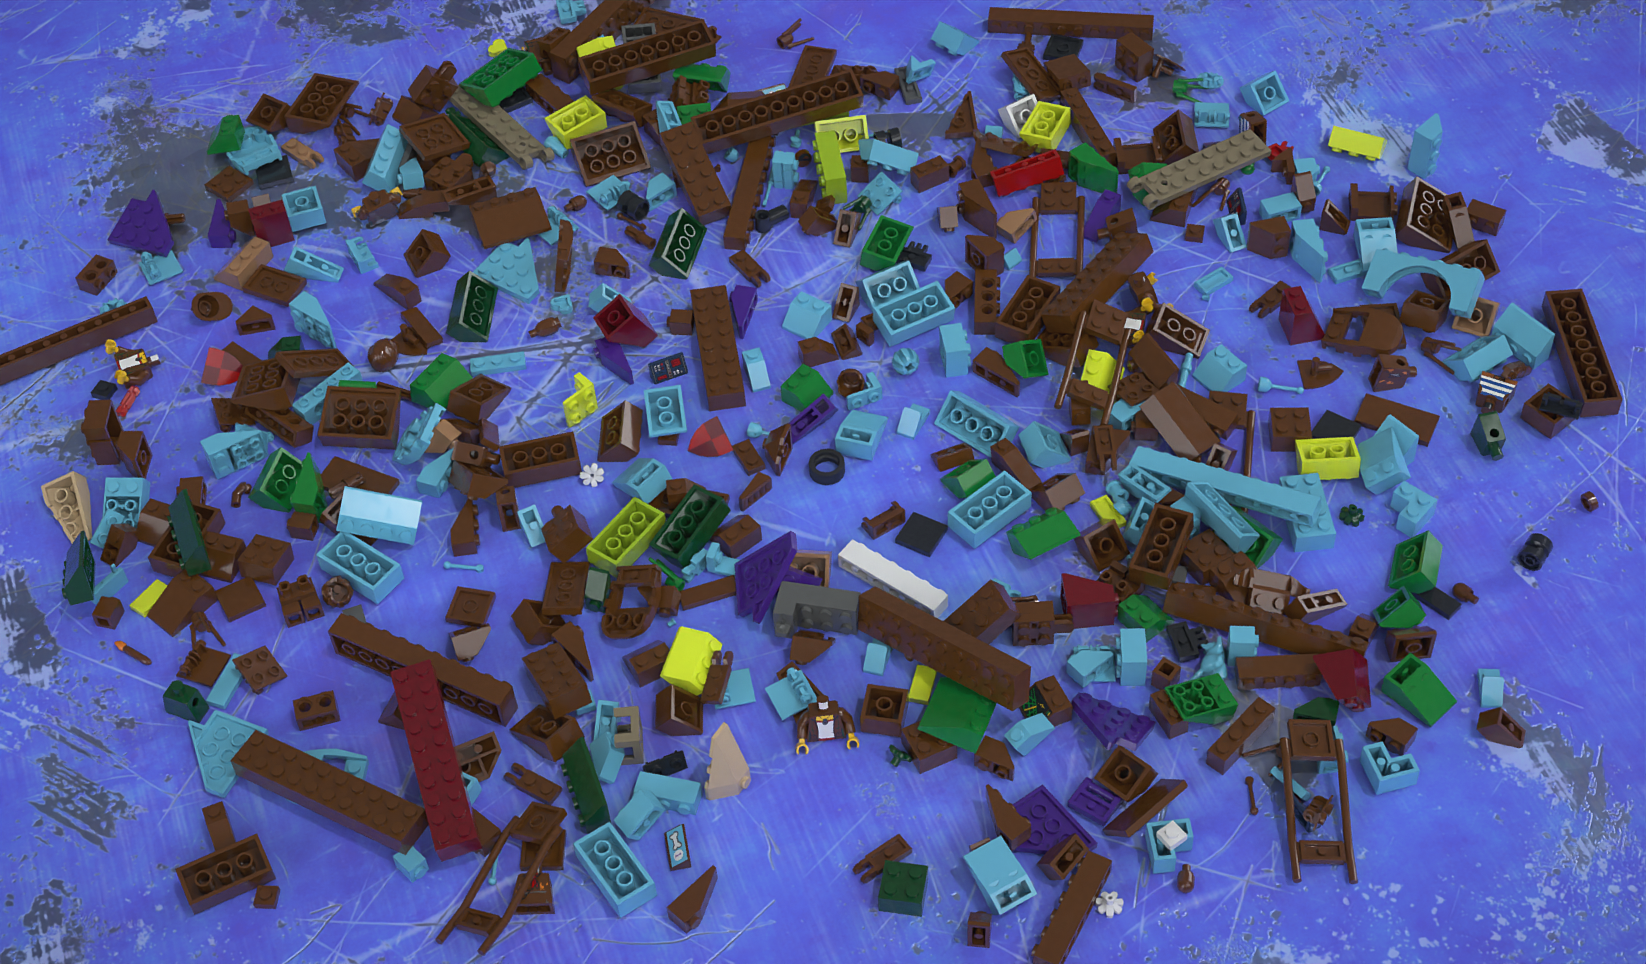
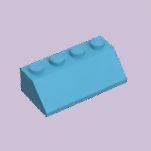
M387 124L380 136L363 178V184L377 191L385 189L390 193L389 191L399 185L397 180V174H400L398 167L408 144V141L399 132V129Z
M950 390L934 422L935 425L990 458V446L1004 438L1012 443L1020 427L961 391Z
M1189 482L1187 484L1184 496L1201 510L1202 522L1211 526L1215 530L1214 533L1228 544L1227 546L1232 552L1238 553L1242 551L1246 553L1260 535L1208 482Z
M345 486L336 531L414 545L422 500Z

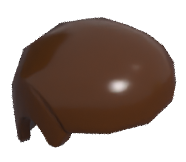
M856 369L841 371L836 381L839 394L845 398L848 395L862 391L865 386L862 373Z

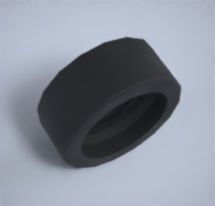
M833 449L816 451L809 459L810 477L813 481L822 485H833L839 482L845 474L844 457ZM829 461L838 465L831 472H821L816 469V466L822 462Z

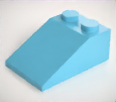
M681 385L644 390L650 438L686 433L687 426Z
M1392 427L1358 444L1361 458L1360 472L1366 489L1378 495L1411 478Z

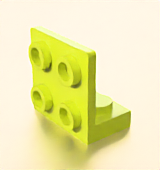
M580 372L574 375V387L577 392L563 401L568 427L579 423L598 408L594 384Z

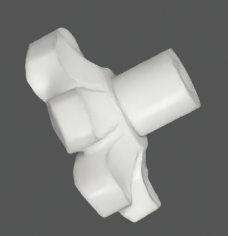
M592 463L591 467L589 465L583 466L584 471L580 472V478L584 479L583 484L585 485L591 483L592 487H596L597 481L602 482L604 480L602 476L604 470L603 468H598L596 463Z
M1113 891L1111 894L1103 892L1101 893V898H1096L1095 905L1098 906L1097 911L1100 914L1106 912L1107 918H1113L1114 913L1120 914L1122 912L1123 899H1117V892Z

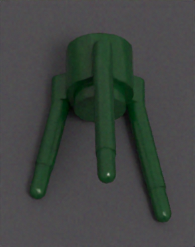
M863 195L842 207L845 210L853 206L849 211L864 213L858 226L859 231L864 225L868 214L872 211L870 208L871 200Z

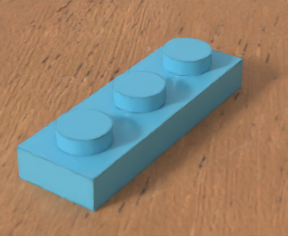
M521 351L471 358V375L475 377L480 374L489 375L525 370V353Z

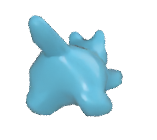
M1218 636L1217 642L1201 644V647L1205 649L1203 651L1205 657L1202 659L1200 669L1189 681L1219 673L1223 680L1227 678L1228 673L1224 663L1226 649L1223 646L1222 636Z

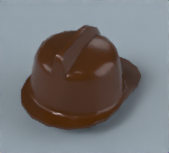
M205 292L199 293L193 298L191 311L200 320H222L230 316L233 304L231 299L224 293Z

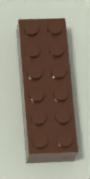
M692 121L661 132L660 144L695 219L702 225H706L728 217L731 210L730 201Z

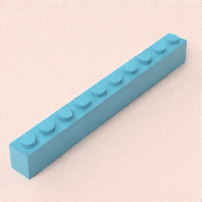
M1138 446L1129 464L1132 462L1165 485L1186 490L1189 482H1208L1230 504L1310 527L1314 526L1322 510L1321 497H1317L1314 494L1285 488L1276 483L1271 484L1258 478H1250L1240 473L1211 467L1204 463H1197L1187 458L1176 457L1148 447Z

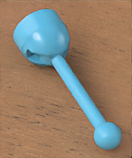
M1329 166L1323 168L1324 172L1318 181H1313L1316 196L1322 191L1320 183L1326 173L1330 172Z
M1266 377L1259 378V392H1267L1271 388L1295 391L1298 394L1304 392L1303 387L1294 388L1275 385Z
M751 422L747 429V436L757 438L762 434L769 436L770 433L763 431L761 425Z

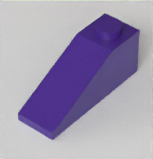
M1105 189L1097 200L1084 227V239L1095 243L1098 242L1097 229L1107 227L1105 218L1118 213L1121 209L1120 194Z
M220 199L216 200L208 239L211 248H232L233 242L236 241L237 237L236 231L231 227L229 220L226 221L225 209Z
M736 285L734 292L731 291L729 301L732 302V310L739 337L744 339L758 302L757 288Z
M606 337L595 340L596 348H593L596 359L599 358L604 367L630 385L634 384L632 370L620 343L609 342Z
M824 393L788 423L791 424L792 444L823 424L838 411Z

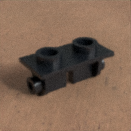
M1550 392L1543 394L1539 410L1578 420L1583 404L1579 400L1570 398L1561 400L1562 396L1551 394Z
M675 750L674 753L666 755L661 759H656L649 763L645 762L646 765L642 766L644 772L669 776L688 768L683 750L678 752Z

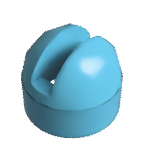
M733 147L729 148L724 155V158L730 162L737 161L739 157L738 151Z

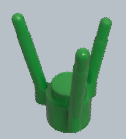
M1178 78V80H1174L1172 91L1176 93V97H1181L1195 103L1201 101L1184 95V93H1187L1188 88H1208H1204L1201 85L1188 84L1189 82L1203 81V78Z
M651 557L648 559L652 564H657L662 569V572L668 576L665 585L675 586L678 591L684 589L686 581L678 577L659 559L656 561Z

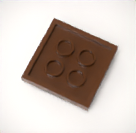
M445 113L399 126V132L424 162L470 147V142Z

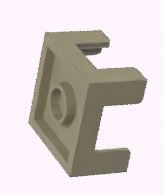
M639 706L613 708L614 717L630 716L631 724L618 725V734L614 735L615 748H633L634 755H624L621 765L643 764V728Z

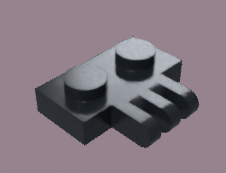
M911 241L908 247L903 248L896 263L910 261L912 268L925 272L932 260V255L926 253L928 245H924L921 249V243H917L915 246V242Z
M1186 621L1166 627L1179 662L1199 658L1200 653L1198 649L1202 648L1201 644L1209 643L1206 640L1207 637L1203 633L1202 627L1189 629Z

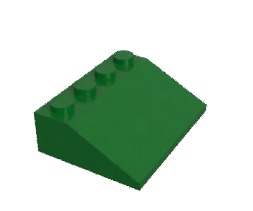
M507 48L459 83V86L483 105L496 107L504 98L510 97L516 89L522 88L528 80L537 77L542 68L534 53Z
M940 677L917 729L976 754L997 703L949 677Z

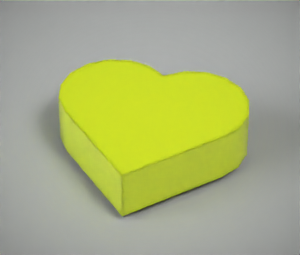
M502 39L494 40L493 45L488 47V53L491 57L499 55L507 49L505 41Z

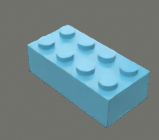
M936 281L874 307L873 321L889 347L954 320L955 307L939 282Z
M1003 471L948 511V527L975 549L1031 508L1032 492L1006 471Z
M1311 473L1280 477L1278 485L1282 487L1296 489L1303 493L1321 497L1322 510L1313 527L1285 519L1294 552L1334 548L1336 531L1319 474Z
M339 532L316 554L320 568L333 577L341 576V578H345L350 582L352 589L376 604H379L404 579L399 563L350 533Z
M610 822L573 843L577 859L620 918L657 896L655 882Z

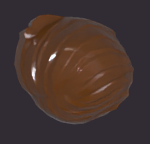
M380 339L368 349V360L375 371L384 373L392 369L398 360L399 344L392 339Z

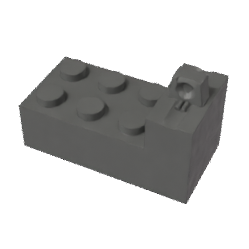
M654 23L621 26L623 44L656 34ZM660 74L628 84L629 94L662 91Z
M782 581L773 610L775 636L792 639V636L797 632L798 626L806 629L812 628L826 632L833 631L846 635H857L860 592Z

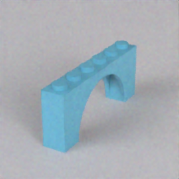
M1387 248L1383 250L1376 249L1362 285L1365 295L1383 299L1387 290L1402 277L1414 273H1428L1438 276L1449 285L1451 291L1449 309L1452 315L1471 318L1485 280L1481 270L1474 267L1470 269L1463 268L1459 264L1450 265L1441 260L1431 261L1423 256L1413 257L1405 252H1400L1399 254Z

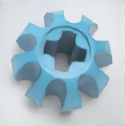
M901 348L894 353L892 366L897 373L911 375L918 369L919 357L914 350Z

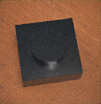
M100 380L92 390L91 395L96 399L110 400L118 388L114 383Z

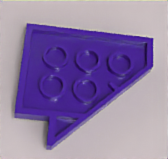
M155 190L151 191L146 201L134 198L130 200L107 239L110 244L167 257L174 245V240L159 196Z
M789 531L734 564L738 615L745 617L752 613L753 622L758 624L762 622L798 551L796 533Z
M1079 692L1071 702L1072 709L1108 750L1117 744L1136 751L1152 732L1156 723L1147 716L1131 713L1127 708L1113 706L1106 700L1095 699L1088 693Z
M1043 784L1013 804L1017 812L1022 817H1026L1031 823V837L1013 851L1045 855L1050 848L1073 833L1079 836L1089 848V851L1097 848V842Z

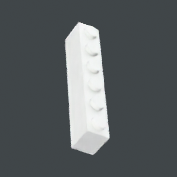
M852 539L838 554L839 567L871 586H876L936 618L948 607V595L943 590L937 589L930 585L928 581L916 577L911 571L904 570L895 562L885 559L881 554L873 552L862 543Z

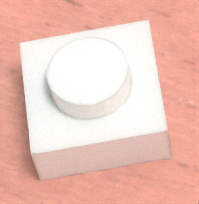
M1171 821L1156 832V837L1170 851L1186 841L1188 836L1174 821Z

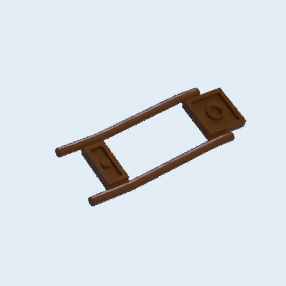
M1076 182L1041 183V198L1033 197L1032 208L1035 209L1037 220L1031 226L1030 276L1074 277V275L1079 274L1083 270L1085 197H1076ZM1078 212L1076 259L1043 258L1037 260L1039 213L1041 215L1076 214Z
M1095 299L1091 304L1089 314L1085 311L1080 312L1064 375L1054 405L1056 409L1062 408L1065 395L1067 394V397L1099 410L1104 409L1100 425H1108L1132 332L1130 329H1124L1128 316L1127 312ZM1082 330L1115 345L1120 344L1109 394L1108 391L1076 378L1071 379Z
M1210 390L1209 400L1238 413V424L1235 429L1247 428L1243 476L1251 478L1256 412L1253 410L1246 411L1248 394ZM1202 454L1194 462L1201 463ZM1241 507V510L1248 514V508Z
M1288 719L1289 739L1286 737L1280 738L1288 847L1293 882L1300 883L1302 881L1300 864L1344 865V863H1347L1349 883L1357 884L1358 877L1352 843L1343 740H1333L1331 720ZM1291 759L1305 761L1337 760L1344 843L1343 841L1299 840L1297 842Z
M532 801L520 818L514 816L501 832L461 906L435 938L437 943L443 944L453 929L457 927L459 930L487 937L477 950L480 955L485 956L510 922L551 845L563 831L559 825L567 816L564 808ZM509 836L542 845L502 918L499 915L469 908Z

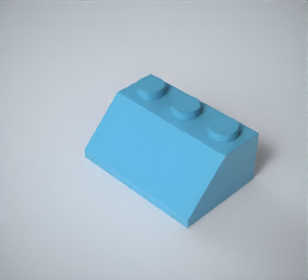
M1435 113L1414 131L1407 169L1423 179L1430 174L1432 175L1437 168L1436 162L1440 154L1439 147L1442 143L1443 133L1439 114Z
M859 139L858 141L861 159L867 161L868 165L877 166L878 164L884 170L892 171L894 169L897 170V174L904 176L910 173L911 167L916 166L919 155L917 152L876 139Z
M902 261L855 281L857 287H859L862 299L872 312L874 307L920 288L910 261Z
M1514 303L1507 307L1495 323L1492 335L1504 334L1513 355L1525 365L1530 366L1532 370L1548 360L1555 337L1552 331Z
M1504 334L1482 336L1441 362L1453 370V375L1460 381L1469 380V382H1473L1480 378L1482 371H1492L1495 365L1505 363L1507 361L1506 358L1513 355Z

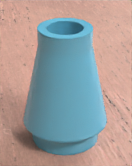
M549 136L545 140L544 146L552 148L555 155L562 159L568 156L569 151L557 137Z

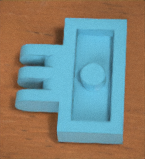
M556 0L561 24L577 22L576 16L587 13L583 0Z

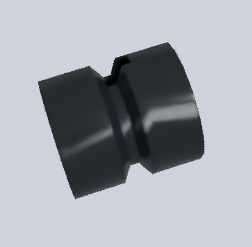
M898 127L888 129L887 132L882 130L873 133L874 139L885 143V139H887L888 144L902 148V139Z
M630 190L624 191L617 200L618 210L627 214L635 221H641L648 214L649 202Z
M1531 534L1517 556L1518 562L1528 570H1540L1553 549V543L1543 534Z

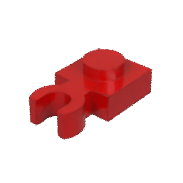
M1283 141L1280 146L1277 143L1268 146L1272 150L1270 156H1268L1269 160L1272 161L1284 150L1291 148L1286 147L1288 142Z

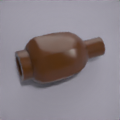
M548 317L538 322L535 329L528 332L531 338L537 335L546 337L556 333L562 326L558 317Z

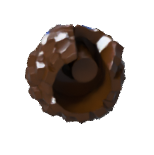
M341 576L330 578L321 588L324 602L333 608L344 607L353 596L350 582L345 578H341Z

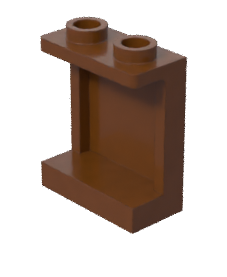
M1075 54L1043 62L1045 70L1058 83L1059 93L1066 89L1074 87L1081 89L1091 85L1090 70Z
M1151 136L1150 143L1122 145L1121 138L1113 139V147L1117 151L1116 168L1119 174H1128V170L1142 162L1162 163V155L1158 153L1160 152L1159 142H1156L1155 136Z
M1350 183L1348 195L1350 221L1392 217L1393 221L1394 215H1397L1398 205H1395L1397 192H1394V186L1390 185L1388 192L1358 191V183Z

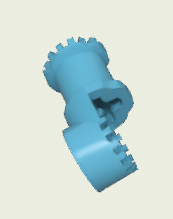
M1119 480L1109 481L1107 486H1105V491L1113 497L1114 508L1126 517L1133 510L1132 506L1127 502L1129 493L1121 487Z

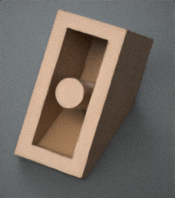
M1028 208L1007 212L997 221L998 233L1015 244L1037 220L1035 209Z
M443 419L433 428L432 432L434 434L430 440L431 443L424 453H445L449 448H454V443L459 441L457 439L461 432L447 420Z

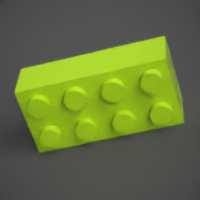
M835 130L815 133V140H812L813 151H816L813 153L814 163H817L816 173L820 175L818 177L819 186L823 187L821 188L822 198L832 194L835 198L834 204L847 203L846 174Z
M633 497L586 547L588 562L600 569L609 571L610 575L617 578L619 574L616 571L617 566H632L649 548V543L666 522L665 513Z

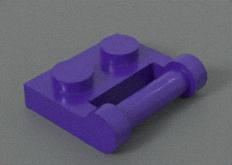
M1086 777L1069 799L1067 806L1104 827L1117 808L1122 805L1124 799L1093 783L1092 779ZM1088 790L1096 793L1097 795L1103 797L1111 803L1109 804L1106 801L1100 799L1099 797L1091 794L1090 792H1088Z

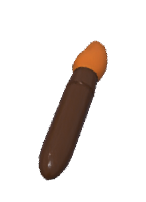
M114 642L120 651H124L145 665L152 664L150 658L127 646L125 642Z

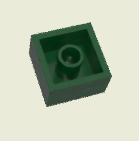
M885 860L878 896L879 911L922 917L929 879L928 866Z

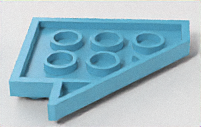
M526 238L519 246L509 242L499 245L473 271L474 274L491 283L498 290L527 304H530L540 293L529 238Z
M215 710L205 725L191 720L188 721L207 792L225 798L240 777L236 775L230 760L255 730L266 735L269 732L266 728Z

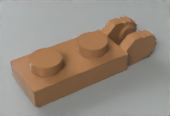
M291 138L281 146L283 153L309 168L314 169L316 167L313 159L319 163L324 161L320 153L312 150L295 138Z

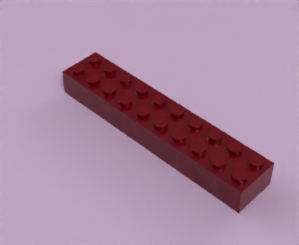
M428 659L391 671L390 674L437 855L441 862L482 849L481 839L440 685L431 660Z

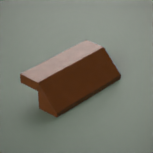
M1175 382L1154 393L1139 406L1180 458L1183 457L1194 461L1201 454L1208 453L1214 443L1221 442Z

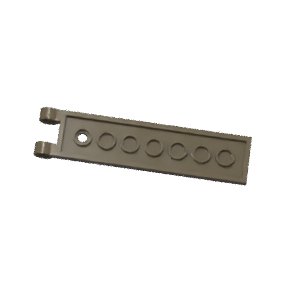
M458 85L457 90L449 101L515 160L523 170L532 168V158L537 156L545 163L554 160L555 155L552 148L544 147L499 105L496 107L483 105Z
M1248 129L1140 178L1133 177L1128 181L1127 187L1132 193H1137L1144 188L1149 194L1143 199V204L1148 210H1153L1163 203L1270 156L1272 150L1251 129Z

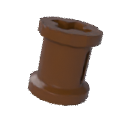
M957 155L951 163H947L949 165V177L954 178L957 172L966 167V161L961 156Z

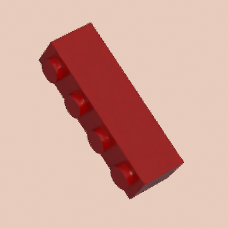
M1054 149L990 171L994 189L998 197L1007 196L1017 190H1024L1034 184H1041L1049 179H1056L1064 175L1060 156L1057 150Z

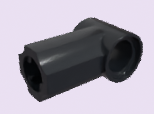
M782 204L769 211L758 210L755 213L756 231L766 233L770 231L772 225L789 218L787 208Z

